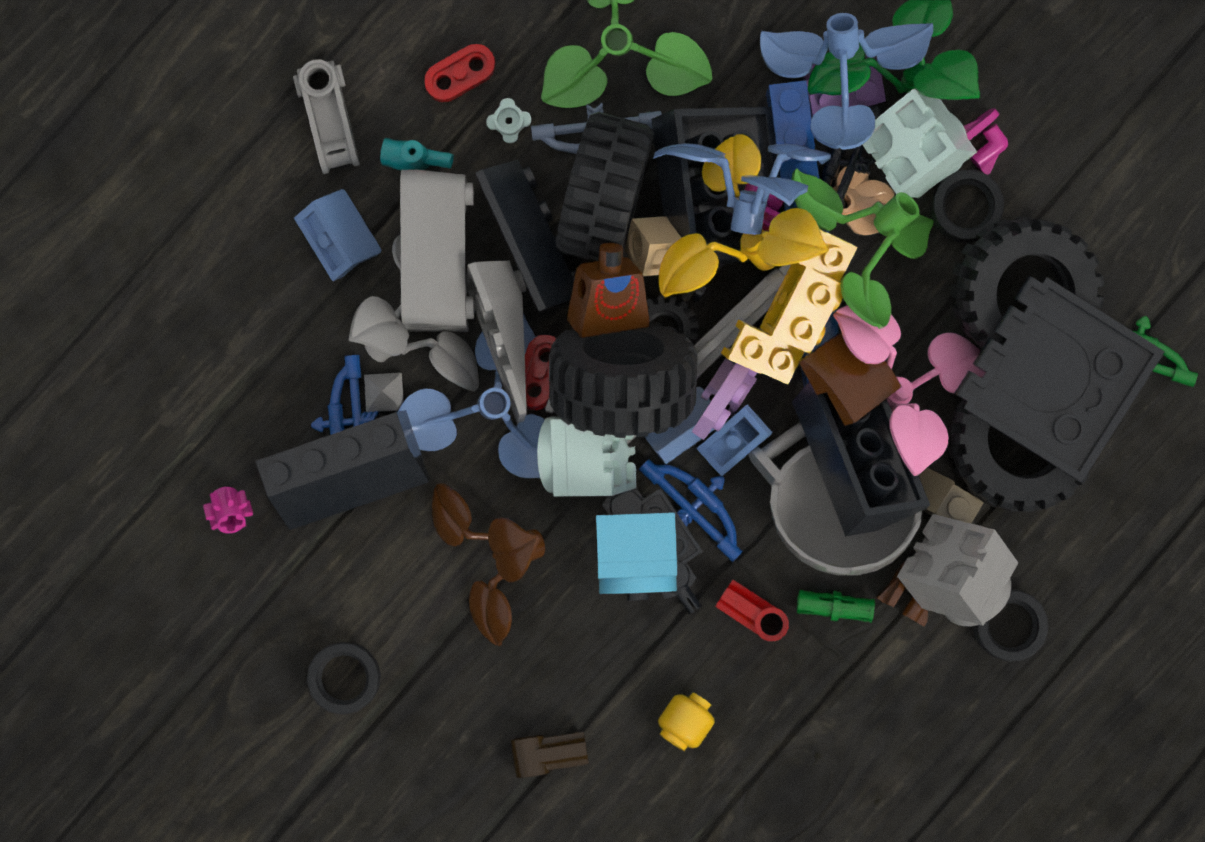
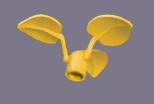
M743 134L730 137L715 148L718 151L724 152L725 158L729 162L735 197L740 196L738 185L747 184L741 181V177L744 175H758L761 167V155L758 147L748 136ZM704 162L702 169L704 183L716 192L726 190L722 168L713 162ZM793 208L778 214L771 221L769 232L762 229L761 234L757 235L743 233L740 240V251L717 242H711L707 245L705 238L697 233L686 235L670 246L662 259L659 269L660 292L666 298L673 294L688 293L706 285L714 277L719 264L718 256L714 251H720L737 257L741 262L749 259L756 268L766 271L775 266L791 265L817 257L828 252V246L821 235L817 221L811 213L802 208Z

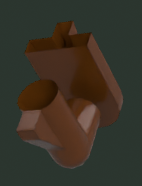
M906 561L900 565L890 583L876 596L880 601L891 607L896 605L906 588L897 577ZM912 596L902 614L925 627L928 619V610L922 609Z

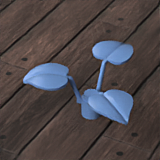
M838 13L828 19L827 31L823 33L824 40L810 32L771 33L761 31V53L766 65L772 72L782 77L798 78L807 75L811 71L813 64H822L829 47V51L834 57L840 59L842 107L833 105L818 110L811 119V132L817 141L828 147L852 149L861 146L872 136L875 129V116L868 106L855 105L849 107L847 59L855 55L860 44L867 57L873 58L877 56V62L881 67L897 70L913 67L921 62L927 53L933 34V23L906 24L880 28L864 38V31L858 30V21L855 16L848 13Z
M683 143L659 149L654 153V158L668 154L699 162H713L719 165L723 170L727 190V207L734 208L731 230L757 235L762 232L764 212L770 194L790 206L798 196L808 191V185L786 178H777L781 164L791 158L801 161H819L823 164L831 159V154L796 144L769 145L767 151L778 154L769 177L757 175L742 176L741 181L758 188L757 192L742 190L739 197H735L729 162L725 158L724 152L698 144Z
M523 313L525 353L535 335ZM481 332L475 346L476 361L483 369L496 370L494 388L483 392L478 399L477 405L450 413V401L444 394L434 389H422L409 395L400 406L398 412L407 411L419 449L422 451H437L449 446L455 440L457 429L452 421L453 419L480 412L482 416L491 420L501 417L511 431L500 439L498 445V454L502 465L515 476L540 478L537 448L540 429L545 419L530 414L526 415L525 420L518 423L517 426L513 424L510 415L507 413L510 408V398L501 389L502 384L484 334Z

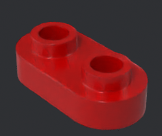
M471 44L429 68L425 75V87L428 94L436 101L449 102L486 82L495 70L494 56L487 47L480 44ZM478 59L484 63L480 71L470 69L469 66L473 60ZM441 78H448L451 81L448 89L442 90L438 88L437 83Z
M551 335L535 337L529 343L525 352L526 408L530 410H539L546 407L549 400V362H542L540 357L542 353L550 351L552 344L557 339ZM534 386H539L542 389L541 394L537 397L529 396V390Z

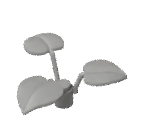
M401 234L396 237L392 247L394 261L400 270ZM372 296L365 299L359 305L352 320L349 341L364 344L366 351L374 360L384 362L391 356L405 355L410 350L431 347L429 359L442 376L462 388L470 391L477 390L479 377L476 358L470 346L460 336L452 332L443 331L437 336L436 340L429 338L408 344V330L399 320L401 304L394 312L387 301Z

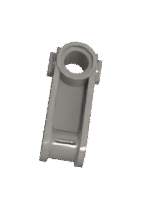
M312 60L307 62L302 68L297 69L298 75L293 76L298 98L303 97L323 174L329 173L331 168L351 163L353 166L360 165L341 88L346 86L341 65H335L334 60L328 62ZM318 72H324L329 75L328 85L321 90H315L310 87L311 77Z

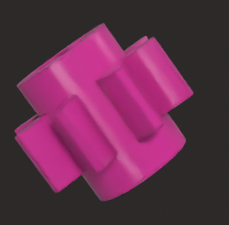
M221 487L210 494L211 503L203 505L206 520L210 521L211 529L215 530L218 528L223 533H235L246 526L245 517L253 515L250 500H247L245 491L241 490L238 492L233 487Z

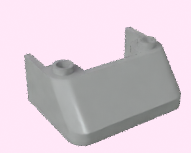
M401 170L402 324L409 332H469L467 319H474V296H467L465 272L466 205H474L473 182L467 181L466 175L426 170Z

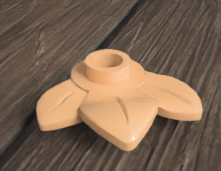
M844 167L836 177L835 186L832 187L836 192L847 167ZM855 171L844 198L847 208H843L842 214L849 215L872 207L876 202L885 205L894 197V191L881 181L869 180L868 174ZM874 213L846 223L854 233L859 235L879 233L874 225V218L876 217Z

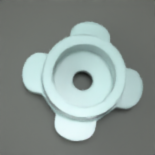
M510 98L503 99L495 113L487 118L488 128L490 130H497L503 135V140L506 143L516 142L518 133L523 127H528L531 124L530 114L522 112L515 105L514 100ZM506 118H512V123L507 124L505 122Z

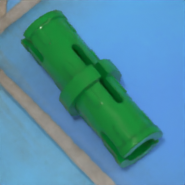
M799 589L796 613L830 617L831 621H838L841 618L872 623L875 599L844 596L838 591L828 594Z

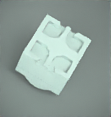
M916 88L912 89L875 119V129L872 136L862 144L868 154H872L876 160L875 164L877 167L883 170L886 180L895 193L903 192L915 198L921 197L937 183L942 182L945 178L957 172L966 160L977 153L967 138L964 126L959 119L947 110L940 99L923 96Z
M560 417L546 418L540 429L537 448L538 469L544 488L549 493H553L554 496H613L635 489L636 465L633 462L628 463L629 456L635 454V447H629L627 444V440H632L634 435L626 436V438H615V435L607 434L605 436L594 435L592 431L586 430L583 432L577 430L573 424L567 425Z

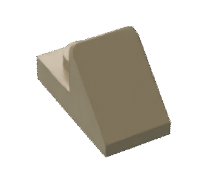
M926 468L918 475L930 503V506L923 511L931 516L936 514L967 523L973 522L984 503L983 501L956 486L955 481L929 468Z

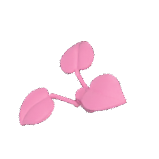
M849 306L837 310L833 316L838 322L844 341L853 355L866 364H880L887 359V364L892 370L897 354L896 349L892 345L901 336L900 327L894 317L891 315L887 326L883 329H878V327H874L858 317ZM943 333L931 341L928 347V358L935 369L911 383L906 378L896 376L902 387L887 398L892 410L890 416L891 435L902 460L913 476L919 475L944 453L948 445V432L941 418L933 411H920L917 403L907 404L912 399L913 390L939 375L945 390L954 393L968 370L979 377H982L984 371L973 365V362L980 353V349L966 338L955 333Z

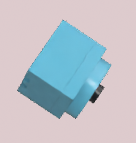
M675 513L596 515L599 594L626 593L627 601L650 600L651 592L677 591Z

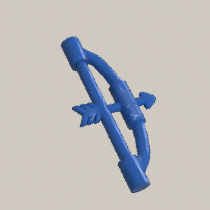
M359 355L345 356V366L337 374L333 384L330 404L328 405L329 420L323 421L322 417L317 418L311 424L313 429L323 432L324 428L330 427V435L343 431L344 426L353 425L355 427L375 420L379 411L361 414L359 390L361 368ZM345 379H349L352 418L343 419V405L340 403Z
M650 459L639 468V471L654 485L657 483L682 508L677 514L686 527L693 519L718 544L716 547L732 562L743 552L737 546V532L731 517L724 508L723 502L713 493L716 489H723L725 480L723 476L711 478L712 484L707 487L699 478H694L677 467L655 465ZM669 474L687 484V488L697 499L690 504L663 476ZM702 503L712 513L718 515L727 531V536L724 537L696 510Z

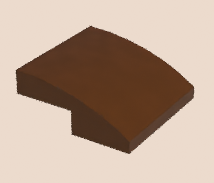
M841 331L799 361L816 395L827 392L845 426L857 422L902 387L886 361L880 364H866L856 358L847 347Z

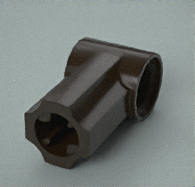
M584 731L549 737L533 735L510 740L516 778L538 776L550 773V770L589 764Z

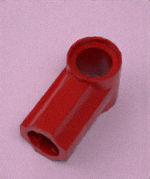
M734 579L715 606L767 641L781 639L789 628L788 618L782 610L773 606ZM768 613L779 615L783 621L782 630L776 635H768L761 628V620Z

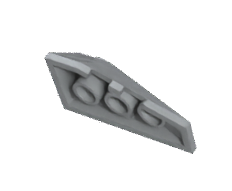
M510 261L474 262L468 264L466 289L469 296H474L476 316L504 390L510 398V406L516 422L520 423L525 420L527 413L522 292L526 291L525 283L520 271H513Z

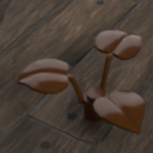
M437 483L433 492L432 517L435 529L441 539L451 546L462 544L464 537L467 539L488 540L493 551L492 557L496 561L498 574L489 580L488 585L482 580L474 582L469 595V607L479 631L491 643L500 646L510 631L512 612L506 596L502 591L496 589V586L502 579L508 582H515L521 579L531 561L543 557L545 553L544 539L536 529L526 531L512 520L504 517L493 520L488 533L472 532L468 529L472 516L465 500L450 486L444 483Z

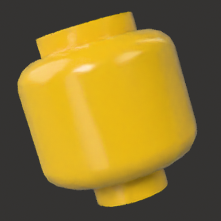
M694 692L691 693L689 698L681 694L675 695L658 719V724L662 729L660 735L682 751H685L687 747L697 748L715 722L712 714L707 711L711 704Z

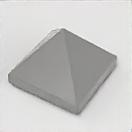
M402 373L364 375L366 412L398 411L404 402Z

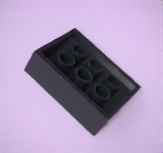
M771 107L673 109L651 119L654 131L655 152L666 146L683 143L698 144L715 149L728 138L734 137L737 134H743L748 136L760 151L761 167L757 176L769 177L777 154L767 151L769 145L776 144ZM668 154L657 157L663 215L668 218L681 238L697 233L705 238L707 245L711 242H717L740 251V240L743 233L731 230L734 208L727 207V190L716 192L704 183L702 177L704 162ZM746 184L738 185L739 192L745 189ZM784 203L777 212L782 213L785 211ZM714 251L718 256V265L741 262L737 257L720 251Z

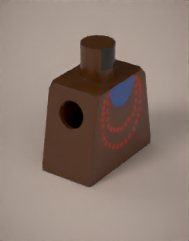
M611 242L601 244L599 247V261L583 263L577 267L567 321L581 338L649 327L650 321L643 274L630 258L622 257L623 248L620 244Z

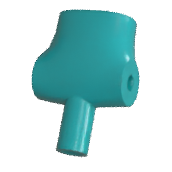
M389 138L384 139L380 155L382 166L400 171L425 170L430 165L451 169L454 158L452 153L429 150L415 140L397 141Z

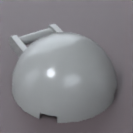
M800 422L763 448L756 447L748 454L753 465L772 486L770 508L780 538L798 559L819 571L834 575H861L877 571L892 563L906 550L920 526L922 511L879 531L845 537L810 446L798 451L784 464L781 470L771 461L805 437Z

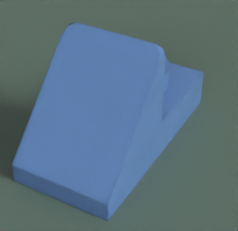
M747 404L734 414L719 432H714L697 450L722 477L773 432Z

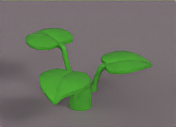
M587 0L595 8H604L611 4V25L605 28L601 36L603 48L593 60L590 53L581 46H564L555 51L545 68L541 99L549 105L561 108L581 107L594 102L602 95L607 85V76L597 65L608 53L621 56L628 53L630 49L652 58L647 65L646 75L652 87L664 95H684L709 84L712 81V71L703 50L695 41L684 34L671 32L661 35L656 42L655 51L634 43L631 32L625 26L619 24L618 3L629 4L634 0Z
M796 168L792 173L791 180L808 185V191L795 199V203L798 208L811 213L820 229L832 231L836 227L837 222L845 224L873 213L876 214L874 225L882 235L887 237L864 268L861 276L849 272L842 278L840 288L844 301L858 317L868 324L878 327V329H883L890 320L891 303L884 286L877 281L870 280V273L890 244L898 252L909 258H920L926 252L929 234L934 221L920 215L918 205L914 199L903 192L897 193L885 205L876 202L872 207L849 215H843V204L838 193L823 180L802 173Z

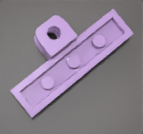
M725 358L701 395L706 401L711 394L715 396L693 428L692 433L705 440L712 428L719 432L728 417H733L756 382L755 375L757 372L738 363L733 364ZM729 404L730 408L728 410L725 409L726 406Z

